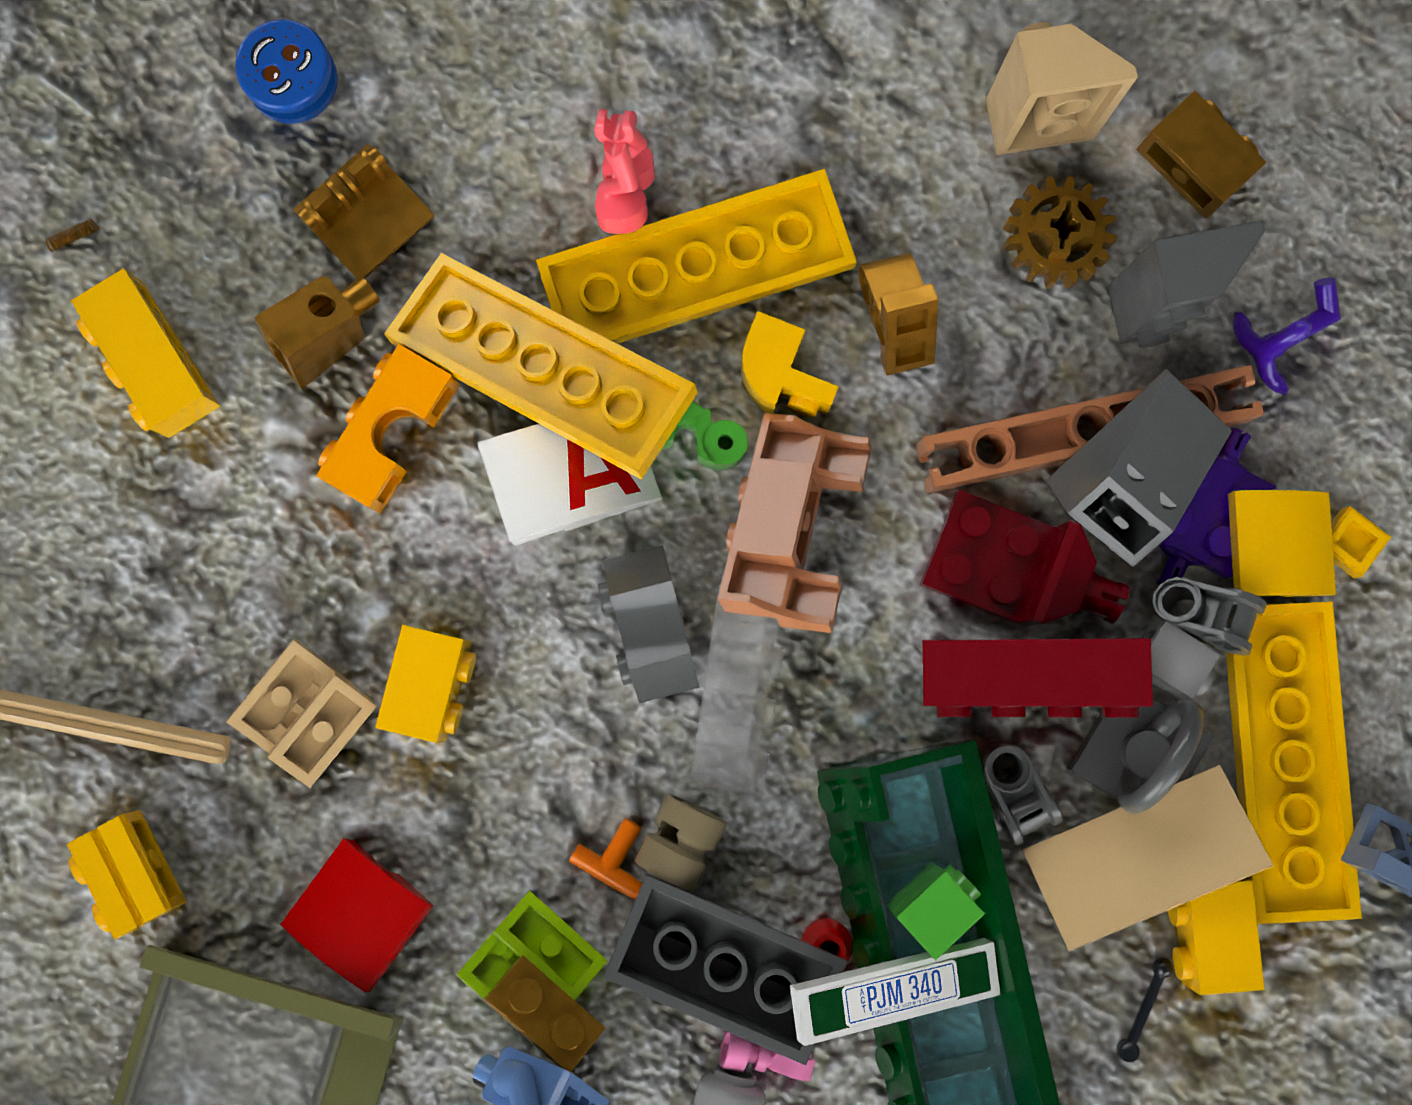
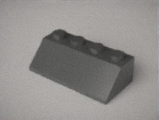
M646 874L603 978L806 1065L814 1044L804 1046L797 1041L790 985L843 973L848 961Z

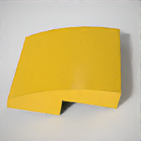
M1240 490L1228 493L1234 589L1243 590L1256 596L1310 597L1336 595L1329 492Z

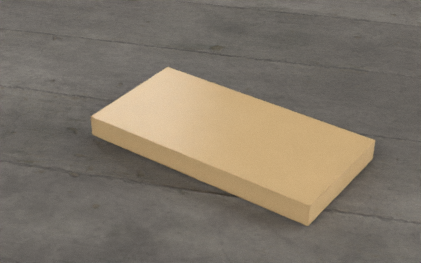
M1220 765L1174 784L1157 804L1142 813H1129L1120 807L1022 850L1068 951L1082 947L1273 866Z

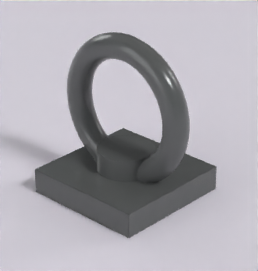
M1153 699V707H1139L1140 718H1107L1102 715L1101 711L1067 769L1116 799L1126 812L1142 813L1150 809L1170 791L1174 784L1193 775L1214 739V736L1203 730L1204 713L1197 702L1184 699L1173 703L1169 707H1165Z

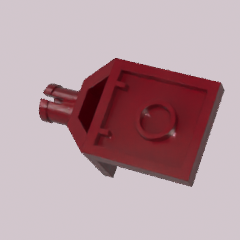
M960 489L955 492L919 585L1022 627L1043 624L1082 610L1114 624L1125 607L1116 602L1119 599L1127 600L1130 590L1129 585L1122 582L1117 583L1094 572L1097 561L1081 524L1070 520L1057 527H1053Z

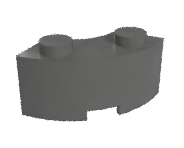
M663 545L604 560L603 566L607 582L598 584V590L605 614L614 612L625 653L616 655L623 685L633 683L639 703L700 688Z

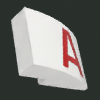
M540 424L477 442L509 541L515 546L561 530L569 531L662 500L651 466L641 480Z

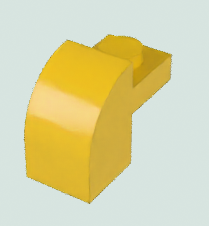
M757 311L744 344L741 362L742 381L751 400L769 414H774L781 397L789 400L787 404L789 408L803 415L815 417L817 412L827 415L839 386L792 368L801 346L805 329Z

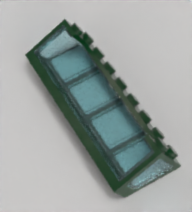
M976 740L946 742L818 770V800L827 816L831 834L829 850L834 862L838 866L842 884L840 899L843 910L849 917L854 939L852 954L858 968L927 952L886 906V903L931 861L943 870L949 864L955 870L958 869L981 893L974 902L985 914L953 945L981 938L994 942L1000 995L873 1028L877 1043L875 1059L879 1071L884 1076L889 1098L887 1105H1060Z

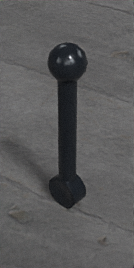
M1160 957L1153 962L1154 976L1127 1038L1120 1040L1116 1046L1117 1054L1125 1062H1134L1140 1055L1137 1042L1164 979L1170 977L1174 970L1173 964L1168 958Z

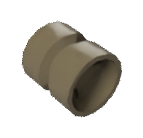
M667 793L654 819L659 829L657 832L647 834L634 862L651 874L675 886L695 892L708 866L704 854L706 851H714L728 823L690 801Z

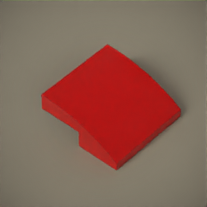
M343 838L280 925L324 964L362 991L370 993L434 905L400 874L388 872L357 842Z

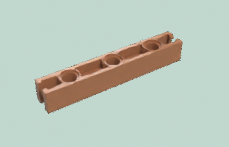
M1251 365L1179 380L1229 428L1246 424L1264 415L1261 401L1252 402L1246 406L1244 404L1233 406L1231 411H1220L1218 409V400L1214 390L1226 387L1227 391H1231L1241 386L1243 388L1253 386L1255 384V377ZM1145 388L924 436L915 445L920 463L929 462V455L934 451L958 449L960 452V462L964 468L941 476L939 467L929 469L930 475L924 480L926 493L931 494L1062 465L1088 442L1077 431L1079 419L1092 423L1097 434ZM987 441L996 447L998 451L996 464H987L979 459L976 453L977 442Z

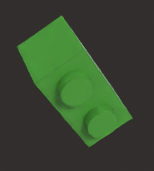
M932 861L886 903V906L935 961L985 914L974 902L981 895L975 886L958 869L955 870L950 864L943 870Z

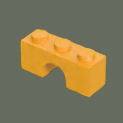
M400 344L397 345L392 354L386 353L377 364L373 374L374 384L365 397H358L350 407L346 416V422L349 424L338 441L332 440L323 450L318 462L321 468L316 477L379 514L382 513L407 473L404 468L390 460L384 452L383 436L386 429L394 421L405 417L419 419L434 428L460 387L451 374Z

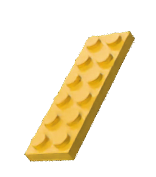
M825 169L650 223L631 233L612 235L536 259L551 310L617 344L854 269L857 264Z
M443 253L438 256L384 333L392 344L404 346L448 372L454 378L641 480L698 394L695 383Z
M1333 601L1266 605L1264 613L1257 614L1248 640L1252 644L1250 655H1237L1226 652L1238 800L1273 864L1271 868L1247 877V879L1253 881L1257 924L1362 919L1358 870L1341 861L1354 832Z

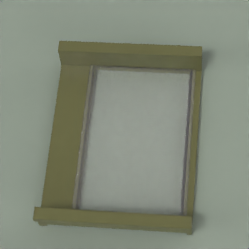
M146 946L139 968L152 971L153 975L112 1105H378L403 1016L393 1013L388 1015L174 952L169 947Z

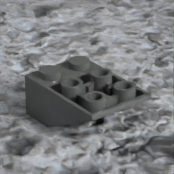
M1165 369L1051 475L1046 482L1072 518L1134 567L1174 532L1232 430L1168 369Z

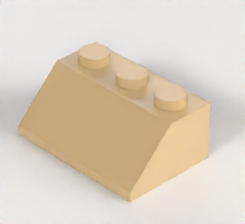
M1039 22L1027 26L1021 32H1017L986 97L996 155L1094 140L1138 78L1136 67L1072 23L1053 26L1049 22Z

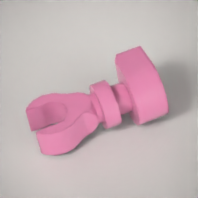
M724 1032L721 1053L719 1054L720 1068L743 1073L747 1063L752 1064V1070L764 1073L766 1068L771 1071L793 1079L811 1081L816 1061L811 1059L812 1053L807 1064L803 1065L732 1033Z

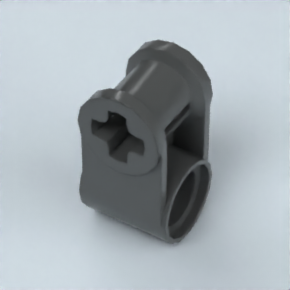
M1179 577L1165 580L1158 586L1153 596L1154 609L1162 621H1167L1202 643L1237 655H1250L1252 644L1248 641L1257 614L1264 613L1267 605L1262 598L1243 590L1221 588ZM1178 601H1194V606L1187 614L1182 616L1170 615L1173 605Z
M1003 741L988 742L978 750L994 814L1007 838L1014 846L1023 843V836L1048 823L1053 826L1062 823V816L1053 797L1042 783L1030 757L1024 750ZM1007 752L1013 759V770L1006 778L997 780L992 771L993 762L1000 754Z

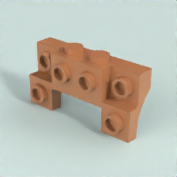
M764 413L748 477L744 476L739 485L738 501L740 511L737 522L730 524L727 532V550L729 555L717 598L725 612L776 618L780 627L832 633L842 589L840 577L806 571L804 567L822 488L863 492L872 450L869 437L852 436L829 431L807 423L794 415Z

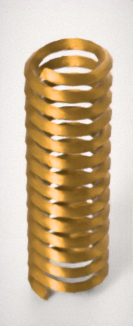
M89 218L85 222L82 221V223L72 226V228L69 227L65 231L62 230L59 234L56 233L52 237L49 236V238H46L45 243L49 251L53 252V250L56 251L60 247L63 248V245L66 246V244L69 245L73 241L76 242V239L79 240L86 237V235L89 236V233H96L94 226L97 230H99V227L94 220Z

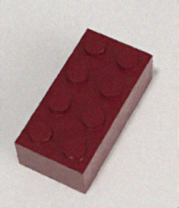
M1151 638L922 640L923 706H936L937 717L972 716V706H991L992 717H1025L1026 706H1047L1048 717L1077 718L1082 717L1083 706L1102 707V715L1107 718H1140L1139 707H1153Z

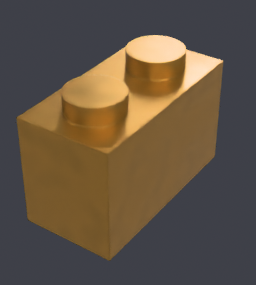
M1195 90L1152 129L1136 149L1205 219L1212 215L1267 163L1259 155L1258 148L1254 142L1244 135H1239L1223 119L1222 112L1218 106L1210 100L1203 99Z
M523 955L518 957L483 999L558 1067L569 1072L575 1068L605 1030V1027Z

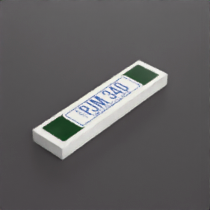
M986 938L953 945L936 961L928 952L790 985L797 1041L804 1046L1000 995L994 942Z

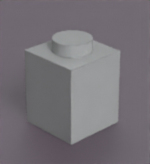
M1167 621L1150 622L1141 638H1151L1152 683L1176 699H1194L1196 695L1204 694L1216 677L1217 671L1213 666L1220 657V654Z

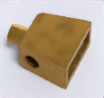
M321 276L262 311L254 319L270 352L297 385L303 389L364 339L365 336L359 317L378 304L380 299L371 285L362 276L341 291L337 289L327 276Z

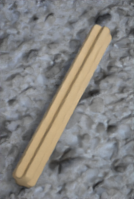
M0 689V720L213 764L225 763L229 756L231 739L225 735Z

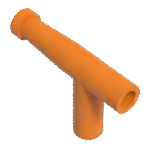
M624 818L602 857L579 843L568 862L616 891L635 900L642 882L621 869L620 866L641 832L642 827L632 820Z

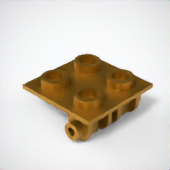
M369 144L361 148L358 153L293 209L357 279L361 276L364 279L368 277L435 217L431 210L390 168L382 154Z

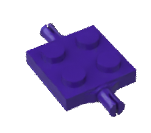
M1231 428V434L1174 532L1158 545L1169 556L1159 579L1156 581L1158 585L1174 577L1183 578L1188 566L1203 567L1223 578L1233 577L1228 493L1240 490H1275L1276 485L1248 472L1239 463L1243 451L1251 439V435L1247 432L1242 434L1243 430Z

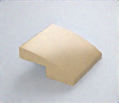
M294 637L226 722L269 753L267 758L311 788L374 711L377 704L340 672Z

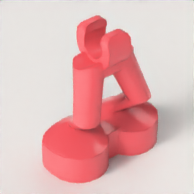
M599 109L594 131L597 139L604 143L605 156L602 165L604 181L598 186L595 201L597 221L599 227L607 233L627 234L641 228L647 220L648 208L643 190L647 189L655 179L654 159L651 150L647 147L646 138L636 128L637 116L634 111L625 110L624 114H612L608 119L607 109Z

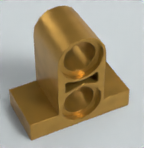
M907 252L860 264L858 273L861 291L880 341V361L886 376L935 364L939 299L932 283L924 285L911 253Z

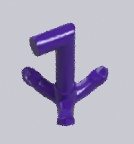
M1322 278L1314 282L1318 310L1276 333H1269L1260 337L1253 331L1251 322L1243 312L1234 313L1233 331L1238 343L1253 357L1260 379L1274 392L1286 395L1289 390L1285 378L1276 369L1275 359L1282 356L1287 349L1341 320L1335 278Z

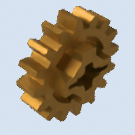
M1050 176L1041 185V191L1035 185H1029L1023 193L1024 200L1016 198L1009 211L1014 216L1007 218L1002 230L1014 235L1006 240L1003 248L1007 251H1017L1018 256L1011 266L1015 269L1025 264L1029 268L1026 276L1028 282L1034 280L1039 274L1045 276L1044 284L1046 289H1051L1058 278H1061L1066 289H1069L1078 281V275L1083 280L1088 281L1097 272L1095 266L1102 267L1109 260L1110 255L1104 249H1110L1116 242L1117 236L1106 232V230L1113 225L1116 217L1115 215L1102 214L1101 209L1108 202L1106 197L1098 198L1095 201L1089 197L1093 188L1092 184L1088 183L1079 191L1074 189V178L1068 176L1062 186L1057 187L1055 180ZM1053 204L1049 212L1038 211L1036 215H1031L1039 207ZM1058 220H1059L1058 228H1060V236L1063 237V238H1066V239L1062 242L1061 245H1060V240H1061V239L1058 238V236H1059L1058 229L1053 228V226L1056 224V222H1057ZM1082 250L1087 251L1086 255L1082 258L1066 263V258L1070 253L1080 254Z

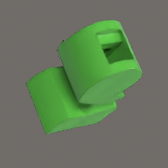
M693 400L661 449L664 450L672 447L676 433L682 429L692 431L695 436L698 463L713 470H727L734 468L743 459L747 451L748 438L742 426L734 421L720 420L712 423L711 411L701 407Z

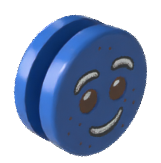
M288 19L265 22L247 34L236 54L235 70L242 90L256 108L272 120L287 124L306 122L321 114L333 100L338 84L335 62L318 34L303 23Z

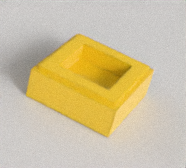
M1351 506L1343 507L1331 522L1334 564L1354 579L1363 577L1391 539V536Z

